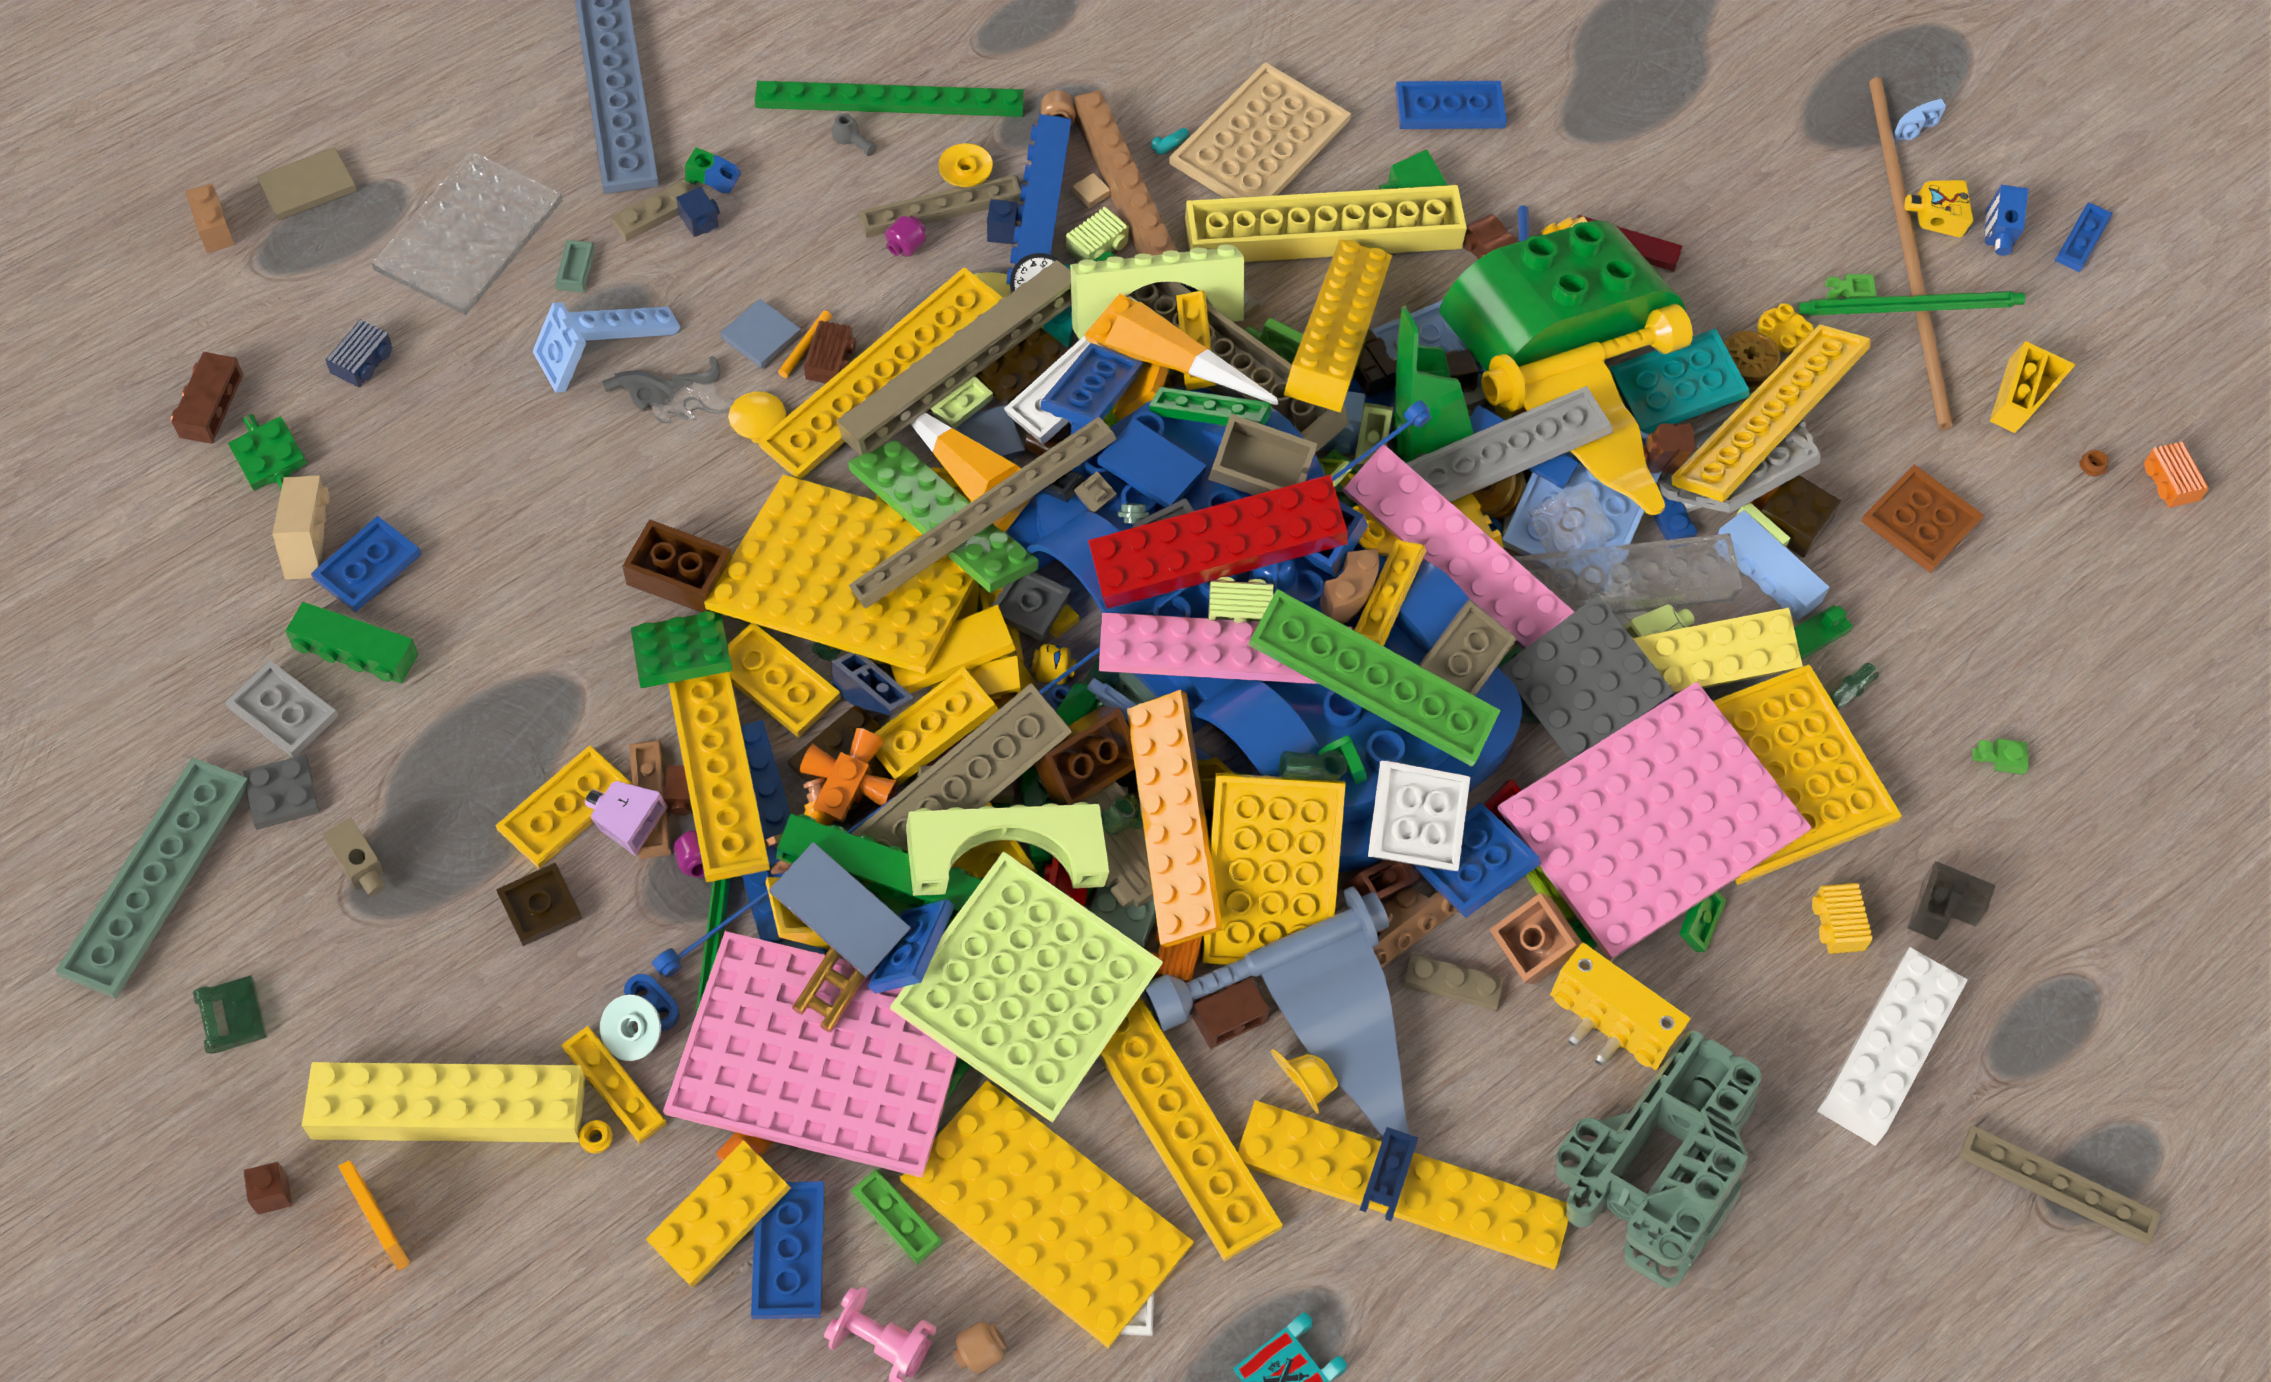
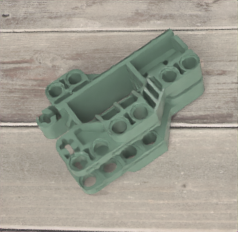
M1696 1030L1685 1033L1630 1113L1601 1120L1594 1118L1580 1119L1558 1148L1555 1173L1558 1179L1572 1188L1569 1192L1566 1207V1216L1569 1222L1577 1227H1587L1596 1220L1600 1212L1604 1214L1606 1209L1609 1208L1616 1217L1629 1221L1626 1230L1627 1241L1623 1252L1626 1264L1665 1288L1678 1286L1707 1242L1716 1235L1739 1200L1742 1187L1740 1177L1745 1172L1748 1159L1739 1132L1755 1109L1761 1082L1760 1069L1740 1055L1738 1057L1734 1056L1733 1051L1712 1039L1707 1041L1704 1039V1035ZM1658 1126L1682 1140L1683 1143L1650 1192L1646 1194L1621 1178ZM1584 1135L1593 1136L1596 1140L1585 1141L1581 1137ZM1567 1160H1573L1577 1162L1578 1165L1575 1167L1566 1166L1563 1162ZM1687 1174L1694 1178L1688 1184L1682 1182ZM1585 1200L1588 1202V1206L1583 1205ZM1639 1250L1642 1253H1644V1255H1640L1638 1258H1636L1633 1256V1251ZM1653 1259H1654V1260H1655L1654 1266H1653V1268H1651V1267H1649V1266H1650V1260L1653 1261ZM1661 1265L1669 1268L1676 1266L1678 1274L1673 1278L1664 1277L1660 1273L1659 1267Z

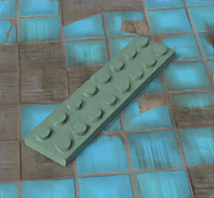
M194 757L191 758L55 972L60 977L117 999L245 794L246 785L249 782L248 778Z

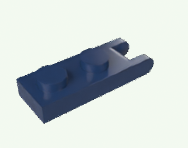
M1386 1127L1359 1211L1366 1213L1370 1201L1389 1207L1385 1214V1220L1392 1221L1418 1137Z

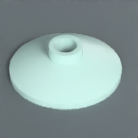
M624 995L614 999L605 1008L601 1017L600 1035L602 1042L613 1056L621 1060L634 1061L646 1057L654 1050L661 1035V1021L657 1010L647 999L638 995ZM635 1021L638 1024L637 1033L633 1030V1023Z

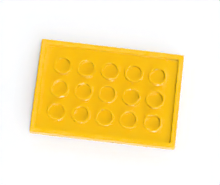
M1216 773L1210 849L1223 930L1204 936L1203 963L1231 964L1244 958L1250 951L1335 915L1345 781Z

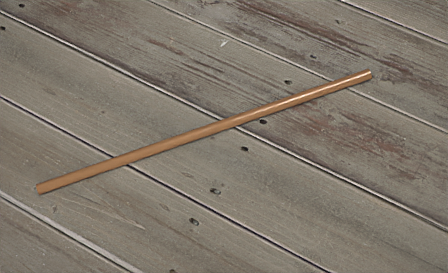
M1873 78L1869 81L1911 294L1912 296L1926 295L1910 213L1904 207L1906 193L1883 81L1881 78ZM1915 311L1938 428L1940 430H1948L1952 428L1953 423L1930 311Z

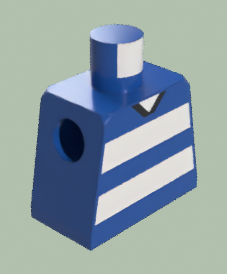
M2000 185L1985 210V243L1995 246V253L1997 255L2006 256L2011 254L2012 247L2024 230L2028 188Z

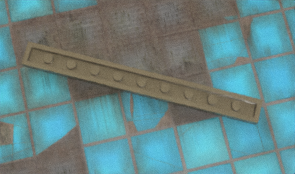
M1097 417L849 584V587L865 609L897 587L903 585L913 576L956 549V547L980 533L990 524L1029 500L1033 495L1054 483L1067 472L1116 440L1114 433L1100 417Z

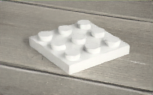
M1380 761L1368 857L1448 871H1458L1470 777L1390 761Z

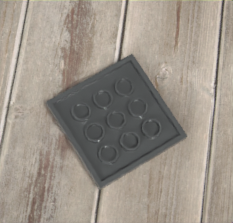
M1599 595L1500 667V670L1513 682L1520 697L1569 761L1649 712L1674 693Z

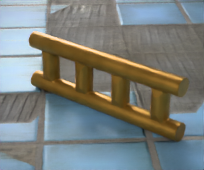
M830 947L792 1007L796 1013L801 1015L810 1007L825 1018L820 1027L827 1032H832L866 978L857 969H855L849 979L835 971L833 967L841 955L832 947ZM825 980L842 990L832 1006L816 996Z

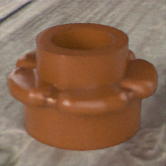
M2099 450L2088 451L2082 455V459L2079 461L2080 468L2086 474L2093 477L2105 474L2108 470V457Z

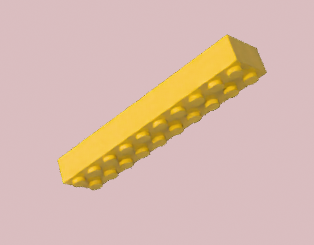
M1339 239L1292 363L1284 396L1341 413L1392 258L1391 254H1387L1380 248L1370 249L1360 246L1359 243L1353 240L1344 241Z

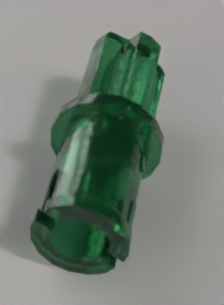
M1863 664L1853 675L1846 676L1843 679V683L1830 694V699L1836 708H1842L1854 697L1861 696L1864 693V688L1879 677V672L1870 675L1877 669L1873 664Z

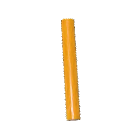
M824 310L780 367L778 373L782 377L787 378L810 348L818 322L820 320L829 322L832 319L830 312Z

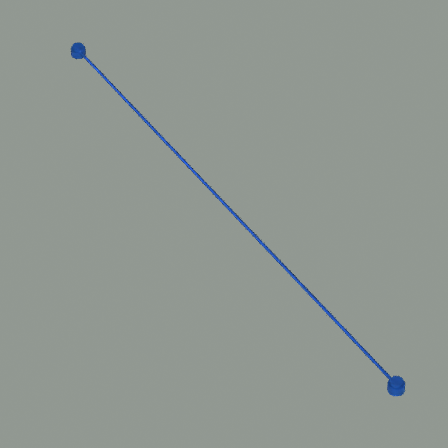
M1422 400L1411 405L1404 413V417L1408 422L1332 476V481L1343 475L1409 425H1416L1417 428L1424 426L1432 417L1428 406ZM1187 588L1176 590L1158 604L1159 608ZM1153 608L1146 612L1144 615H1151L1153 613ZM1100 647L1039 691L1042 695L1100 652ZM888 802L848 830L847 833H853ZM768 890L679 955H677L673 948L667 949L652 961V965L660 975L664 974L666 978L671 977L681 969L682 966L679 962L682 957L766 897Z

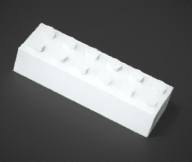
M1909 947L1897 964L1817 1112L1876 1146L1888 1131L1968 979Z

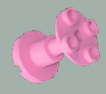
M864 1286L857 1290L851 1287L843 1299L842 1306L845 1309L838 1320L834 1318L830 1322L824 1334V1337L830 1340L829 1349L836 1350L848 1334L852 1332L875 1345L874 1354L894 1364L890 1372L889 1382H907L904 1380L905 1376L912 1379L932 1344V1341L927 1339L928 1333L932 1336L935 1335L936 1326L926 1320H921L911 1333L893 1322H890L885 1327L861 1313L867 1298L868 1288Z

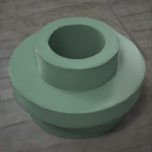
M1123 503L1121 504V511H1118V516L1124 517V523L1134 524L1142 520V518L1148 517L1149 512H1146V504Z

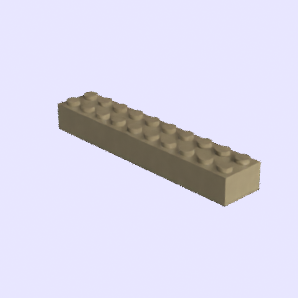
M1157 282L1143 286L1129 295L1179 328L1176 295L1192 292L1178 282ZM1207 303L1212 352L1274 395L1278 400V405L1271 404V407L1282 414L1305 440L1318 444L1315 453L1349 424L1344 404L1340 413L1284 396L1292 364ZM1215 383V386L1209 387L1221 396L1263 401Z

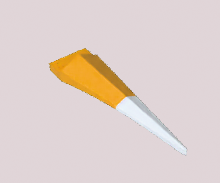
M1121 293L1118 294L1084 334L1088 342L1128 357L1187 373L1278 405L1277 398L1142 302H1136Z
M927 413L922 414L910 423L971 502L1021 469L1011 461ZM1033 496L1008 512L1005 516L993 522V524L1003 532H1006Z

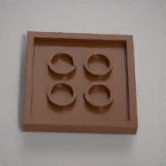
M1914 464L1864 514L1861 522L1932 573L1982 521L1985 515Z

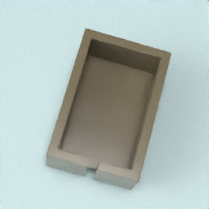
M1231 414L1208 479L1252 495L1301 483L1306 480L1307 472L1318 444Z

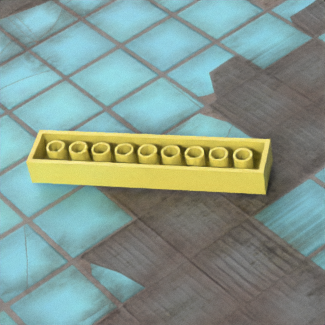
M1458 185L1186 201L1185 213L1189 252L1193 248L1218 249L1220 245H1233L1244 256V262L1333 257L1339 239L1344 241L1353 240L1359 243L1360 246L1370 249L1380 248L1386 253L1462 249L1467 229Z

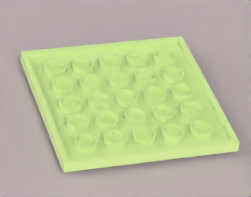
M1003 851L943 933L922 982L905 986L891 1004L890 1009L1053 1123L1152 980L1163 961Z

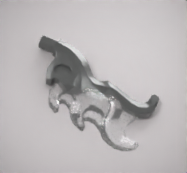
M714 356L709 358L711 368L703 373L677 374L671 380H663L648 372L638 370L614 373L615 377L602 381L606 392L618 387L627 390L634 404L639 409L646 411L647 407H652L654 417L659 422L667 424L672 422L671 418L667 416L670 413L685 420H697V415L691 413L694 410H705L709 413L719 414L728 411L734 403V398L725 401L716 394L715 382L719 379L721 372L719 363Z

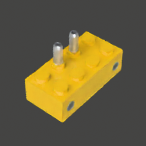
M1584 942L1581 943L1563 966L1550 993L1559 1006L1564 1009H1570L1581 1017V1022L1569 1036L1568 1043L1571 1046L1576 1047L1580 1045L1592 1028H1597L1607 1035L1608 1041L1595 1057V1062L1599 1066L1607 1064L1620 1047L1632 1053L1640 1064L1657 1071L1675 1047L1691 1020L1689 1016Z

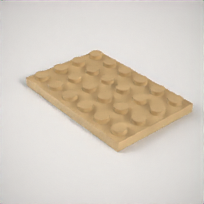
M1265 62L1170 156L1169 164L1225 199L1277 196L1350 121L1351 113Z

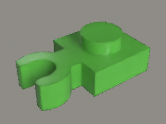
M1846 274L1843 280L1838 277H1828L1825 282V287L1834 288L1829 289L1827 299H1839L1841 296H1846V298L1877 297L1873 275Z

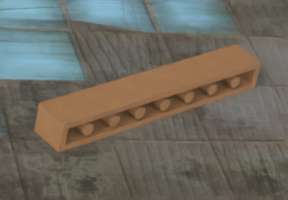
M1097 90L1075 96V121L1105 185L1111 189L1110 196L1121 220L1129 226L1128 235L1137 254L1145 253L1153 256L1162 255L1165 251H1176L1101 91Z

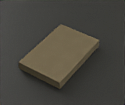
M335 147L256 176L278 221L357 191Z
M1469 599L1418 666L1475 696L1517 640V637Z

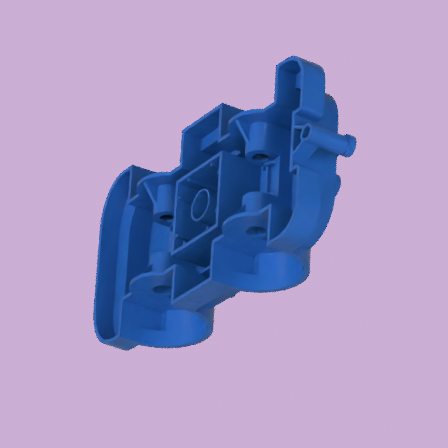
M1186 386L1171 388L1187 391ZM1206 388L1188 390L1192 392L1218 395L1215 392ZM1149 401L1110 427L1117 438L1136 419L1207 465L1206 472L1180 499L1181 501L1186 498L1194 511L1253 496L1252 494L1208 479L1226 426L1158 416L1150 412L1149 405L1151 401ZM1271 407L1272 412L1265 426L1303 438L1299 431L1282 414ZM1068 420L1071 424V435L1082 428L1079 424ZM1109 445L1082 462L1079 466L1073 468L1072 471L1082 474L1085 481L1098 471L1117 493V497L1095 514L1088 510L1076 494L1066 503L1045 494L1042 489L1033 496L1006 531L1028 553L1038 559V570L1034 571V573L1055 559H1058L1081 581L1102 613L1144 615L1153 608V613L1151 614L1153 616L1208 619L1211 581L1188 587L1161 608H1159L1158 604L1175 591L1109 609L1106 608L1088 540L1133 528L1132 523H1124V517L1118 516V511H1121V504L1123 503L1146 504V512H1149V516L1165 508L1097 464L1098 457ZM1315 454L1305 481L1325 476ZM1359 543L1353 549V551L1367 550ZM1379 555V570L1375 584L1387 560ZM1301 557L1294 558L1298 567L1299 591L1297 600L1323 613L1320 600L1325 582L1341 575L1343 567L1338 575L1334 577ZM1423 559L1383 647L1419 665L1465 602L1469 600L1468 596L1445 572ZM1249 571L1228 577L1233 578L1235 582L1248 583ZM1363 610L1355 618L1343 625L1352 627V630H1355ZM1496 667L1475 697L1501 711L1476 763L1470 766L1321 684L1133 673L1157 698L1178 690L1187 693L1193 734L1209 722L1216 725L1244 751L1261 776L1345 781L1338 873L1359 870L1382 860L1368 857L1380 761H1390L1469 776V793L1489 778L1505 761L1514 743L1522 714L1521 699L1515 685ZM1350 735L1365 769L1367 780L1355 785L1344 758L1321 761L1318 752L1328 744Z

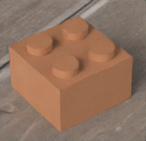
M1541 892L1489 929L1523 981L1534 985L1565 964L1582 943L1551 896Z

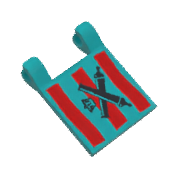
M1303 1312L1287 1327L1236 1365L1233 1371L1242 1382H1332L1346 1372L1347 1363L1343 1357L1337 1356L1320 1370L1296 1339L1312 1327V1318L1308 1313Z

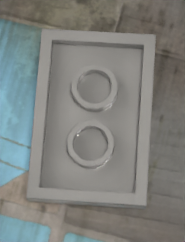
M271 660L225 702L228 709L292 758L299 755L339 717L333 707Z

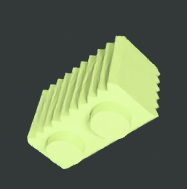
M1104 207L1098 213L1096 212L1094 216L1092 215L1091 218H1088L1087 221H1084L1083 224L1067 233L1065 250L1078 263L1086 259L1094 260L1108 250L1110 252H1113L1115 249L1119 251L1128 242L1129 226L1107 207Z
M1221 577L1217 581H1211L1208 619L1213 621L1215 619L1234 620V623H1246V621L1260 622L1273 597L1274 585L1266 584V581L1262 579H1251L1248 583L1235 582L1233 578Z

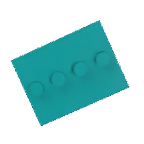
M1716 328L1693 336L1691 344L1686 348L1668 354H1662L1655 350L1610 367L1612 378L1627 408L1635 418L1640 431L1646 434L1654 432L1660 424H1676L1749 397V388Z

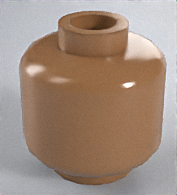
M1055 90L1050 91L1042 98L1040 105L1041 114L1071 119V125L1074 123L1076 117L1074 99L1069 93Z
M980 1321L956 1336L957 1349L953 1351V1355L962 1369L968 1367L973 1373L978 1374L1000 1362L1004 1357L1003 1349L1007 1348V1345L994 1323L989 1325L984 1321Z

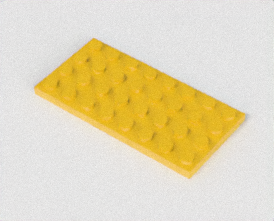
M987 1080L934 1139L923 1178L905 1173L900 1177L901 1183L1108 1349L1194 1243L1193 1240Z

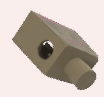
M352 817L323 833L331 854L355 890L363 887L368 896L372 897L381 893L386 888V885L380 878L384 873L381 864Z

